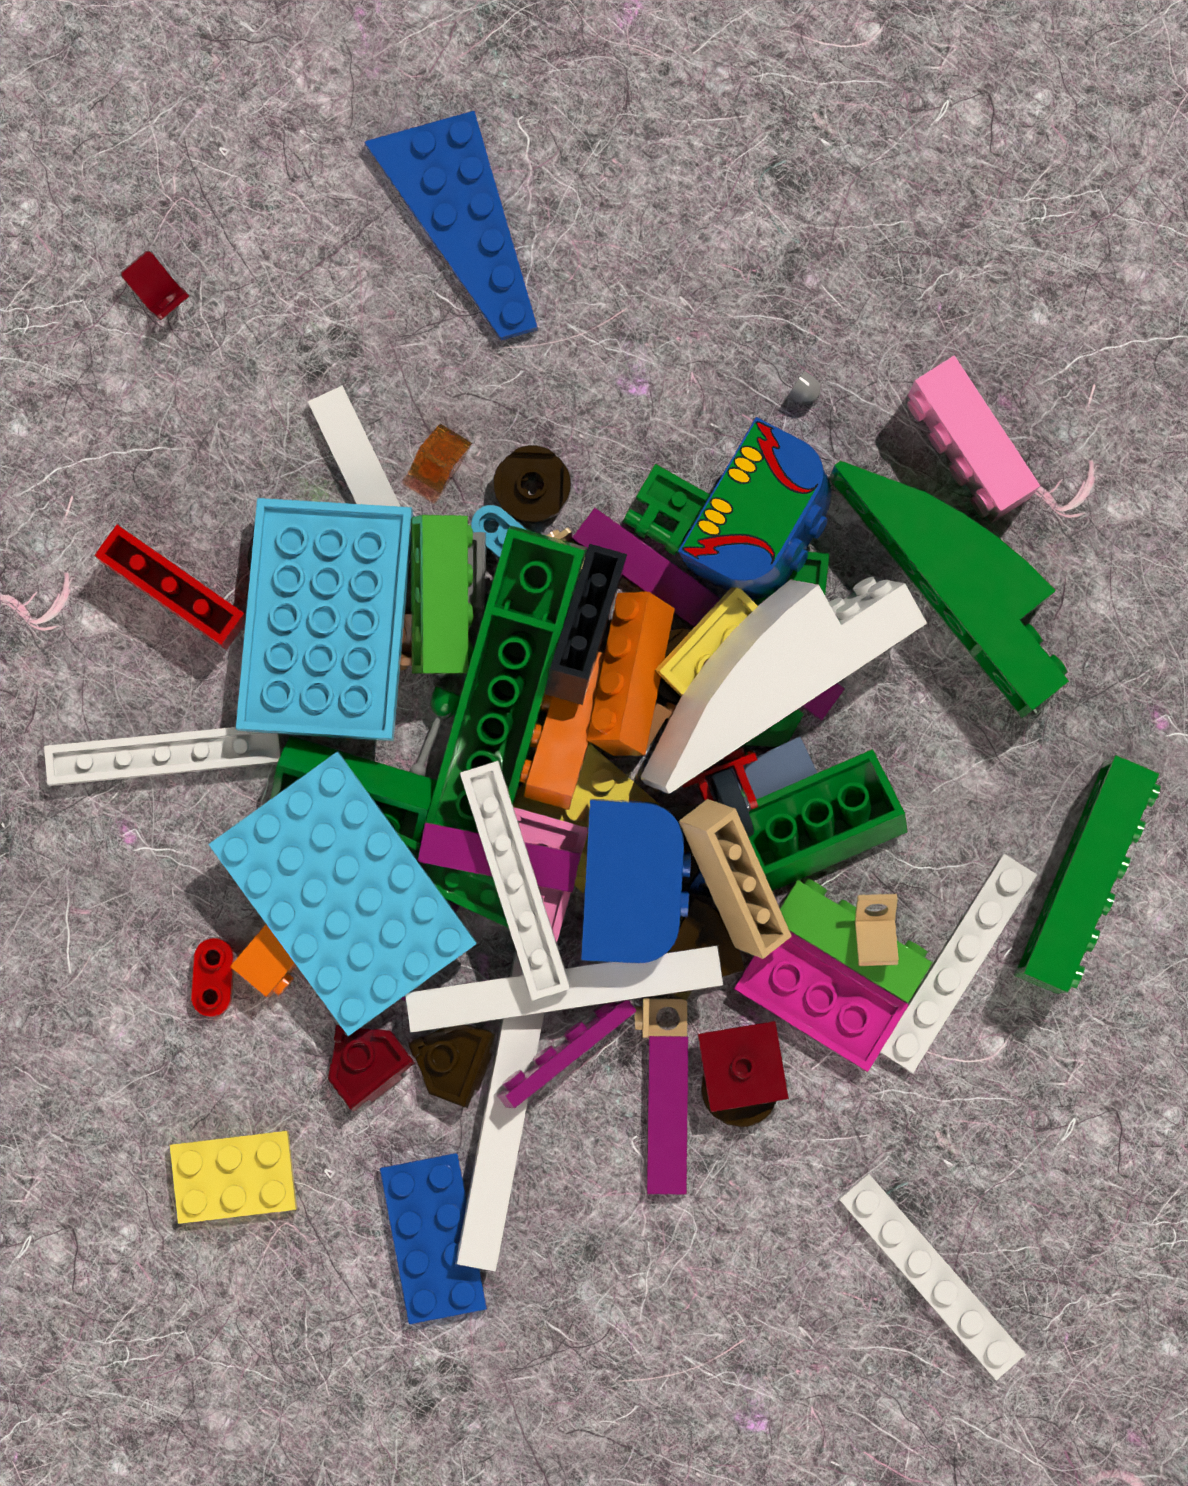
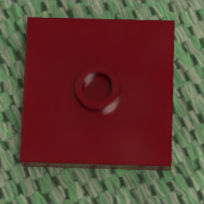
M776 1021L697 1034L710 1112L789 1099Z

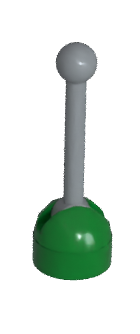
M435 686L430 706L436 717L416 764L411 766L410 772L422 776L425 775L424 764L443 718H450L456 715L461 696Z

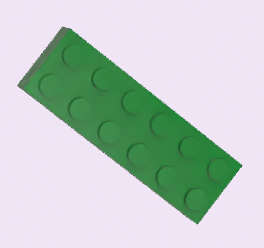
M1117 755L1103 762L1014 976L1055 994L1068 993L1071 988L1076 989L1085 970V967L1080 965L1081 960L1087 951L1092 952L1100 935V930L1095 929L1097 922L1102 915L1107 916L1114 902L1115 894L1110 892L1117 878L1121 880L1124 877L1131 858L1125 856L1132 842L1137 843L1143 833L1146 822L1140 819L1147 806L1152 807L1160 792L1161 786L1156 784L1159 773Z

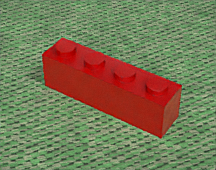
M116 524L94 555L103 565L225 650L229 648L246 623L245 613L118 524Z

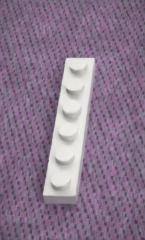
M236 727L44 746L47 785L54 786L277 764L281 756L280 734L238 731Z
M496 761L461 772L460 775L531 999L534 1001L568 990L571 987L500 763Z
M1002 854L909 1002V1006L882 1048L881 1054L909 1072L914 1073L1036 878V873L1006 854Z
M867 1173L839 1198V1201L996 1381L1026 1355L870 1174Z

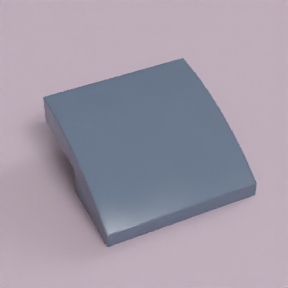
M800 736L757 756V761L743 765L756 799L817 773ZM732 768V769H730V771L733 773V775H734V777H735V779H736V781H737V784H738V786H739V788H740V791H741V793H742V796H743V798H744V801H745V803L747 804L746 798H745V796H744V794H743V791H742L741 786H740V784H739V782H738V779H737V777H736V774H735V772H734V770H733V768Z

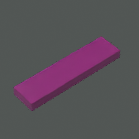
M425 823L418 862L492 876L479 833ZM525 842L538 886L573 893L581 853Z
M649 1036L647 1194L687 1195L688 1036Z

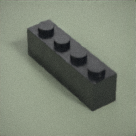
M589 544L549 670L545 689L546 695L583 705L620 586L627 554Z

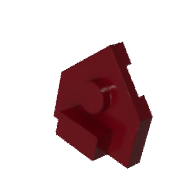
M336 1025L335 1045L328 1080L348 1107L354 1112L368 1100L373 1103L402 1080L401 1074L414 1065L415 1061L390 1030L359 1028L348 1036L340 1025Z

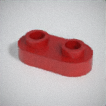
M210 938L204 940L198 945L194 953L191 1000L194 1008L200 1014L208 1017L222 1015L228 1010L232 1002L234 970L230 966L235 961L232 947L221 939ZM212 950H216L220 954V961L216 965H210L206 959L207 954ZM210 989L215 990L218 994L217 1001L212 1005L207 1004L204 1000V994Z

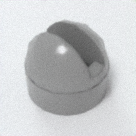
M804 370L788 394V397L803 405L813 403L820 394L819 381Z

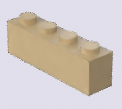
M707 799L680 819L678 822L735 948L764 959L792 936L736 809Z

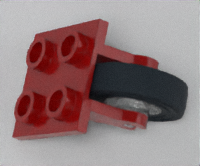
M739 747L683 784L682 787L685 788L697 783L704 801L709 799L735 808L747 836L754 835L749 812L757 808L758 803L743 765L757 761L755 752L749 748ZM733 768V770H734V772H735V774H736V777H737V779H738V782H739V784H740V786H741V790H740V788H739V786H738V784H737V781H736V779H735L733 773H732L730 770H727V769ZM711 776V785L716 797L714 800L705 779Z

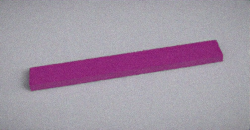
M595 507L572 537L575 543L587 547V550L589 544L627 554L622 577L641 591L650 592L675 608L674 615L692 628L721 599ZM836 683L801 707L822 721L845 688Z

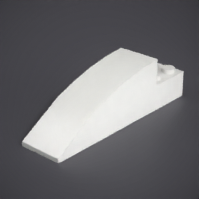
M869 577L857 583L853 587L855 592L842 599L840 597L828 602L818 584L789 580L763 601L730 633L691 682L679 700L641 775L644 784L666 793L673 792L926 625L927 622L906 584L889 581L888 579L883 580Z

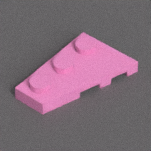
M514 807L524 842L582 854L588 828ZM539 886L557 943L571 892Z

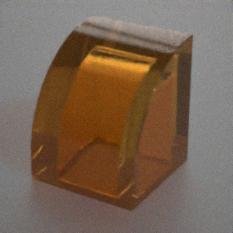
M439 424L420 446L408 474L441 494L459 469L472 443L444 425Z

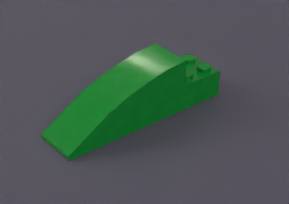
M841 460L834 465L828 478L1021 718L1025 717L1069 682L1065 676L1068 671L1062 661L1054 654L1049 657L1040 646L1043 640L1036 629L1029 623L1024 626L1021 622L1022 619L1044 603L1056 591L1024 558L970 517L927 492Z
M515 526L508 528L427 815V823L479 833L460 773L496 761L500 763L514 806L521 783L520 777L525 760L529 757L536 724H539L541 717V708L545 697L549 670L578 582L587 547Z

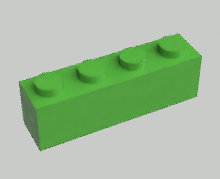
M419 515L411 517L412 674H459L468 672V666L473 655L472 643L468 642V626H471L473 622V607L471 603H468V587H471L473 582V569L471 564H468V548L472 545L473 531L471 525H468V516Z
M807 878L805 883L797 880L780 906V911L789 931L903 1002L909 1003L933 963L925 958L928 951L910 940H907L905 945L897 941L898 965L859 966L855 929L856 907L843 899H840L838 904L825 897L828 890L811 879Z

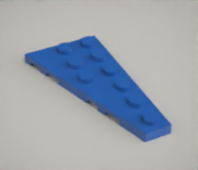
M475 111L364 141L366 148L379 163L391 184L395 186L406 202L407 207L437 250L443 255L452 268L453 273L475 301L476 306L499 339L502 341L538 331Z

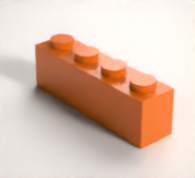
M650 592L617 593L587 737V741L613 756H645L661 679V676L655 669L665 659L675 608Z
M598 653L583 705L545 694L541 712L547 713L544 726L536 724L530 747L537 748L534 760H525L520 777V782L526 784L524 797L567 810L570 809L589 745L587 737L605 653Z
M265 924L230 967L265 997L270 998L273 993L280 996L294 980L290 973L297 965L267 924Z

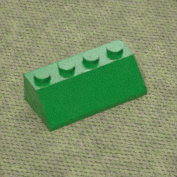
M289 736L276 766L270 799L338 751L396 832L416 842H422L423 830L437 780Z
M873 749L756 799L758 803L757 808L751 810L748 804H746L754 828V835L748 838L772 891L908 832L906 814Z

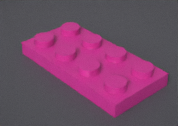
M790 932L792 937L764 959L754 955L734 990L868 1072L909 1005Z

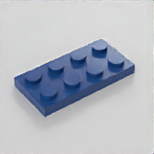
M458 1153L381 1167L380 1172L409 1325L486 1310L487 1305L480 1269L455 1264L467 1205Z

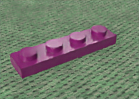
M629 1000L600 1004L593 1011L596 1017L585 1025L581 1021L572 1026L563 1034L566 1040L555 1049L552 1045L548 1046L533 1058L535 1065L528 1071L523 1073L522 1070H518L502 1083L505 1089L497 1094L498 1098L506 1108H516L637 1010Z

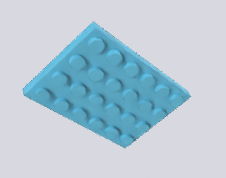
M257 498L236 729L238 731L394 741L411 546L412 507Z
M338 751L208 844L348 1036L477 944Z

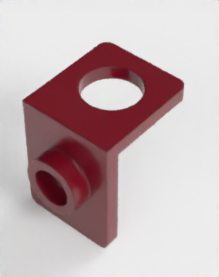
M149 250L145 251L120 273L121 277L148 310L159 320L166 317L189 297V294L175 282Z

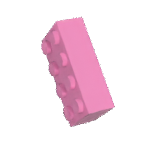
M955 355L914 381L907 395L910 399L907 402V406L918 422L924 420L931 431L928 437L935 450L939 454L945 452L952 465L949 466V469L956 482L960 486L966 484L974 496L970 501L977 514L981 518L987 516L989 521L993 523L1028 501L1038 490L1040 484Z

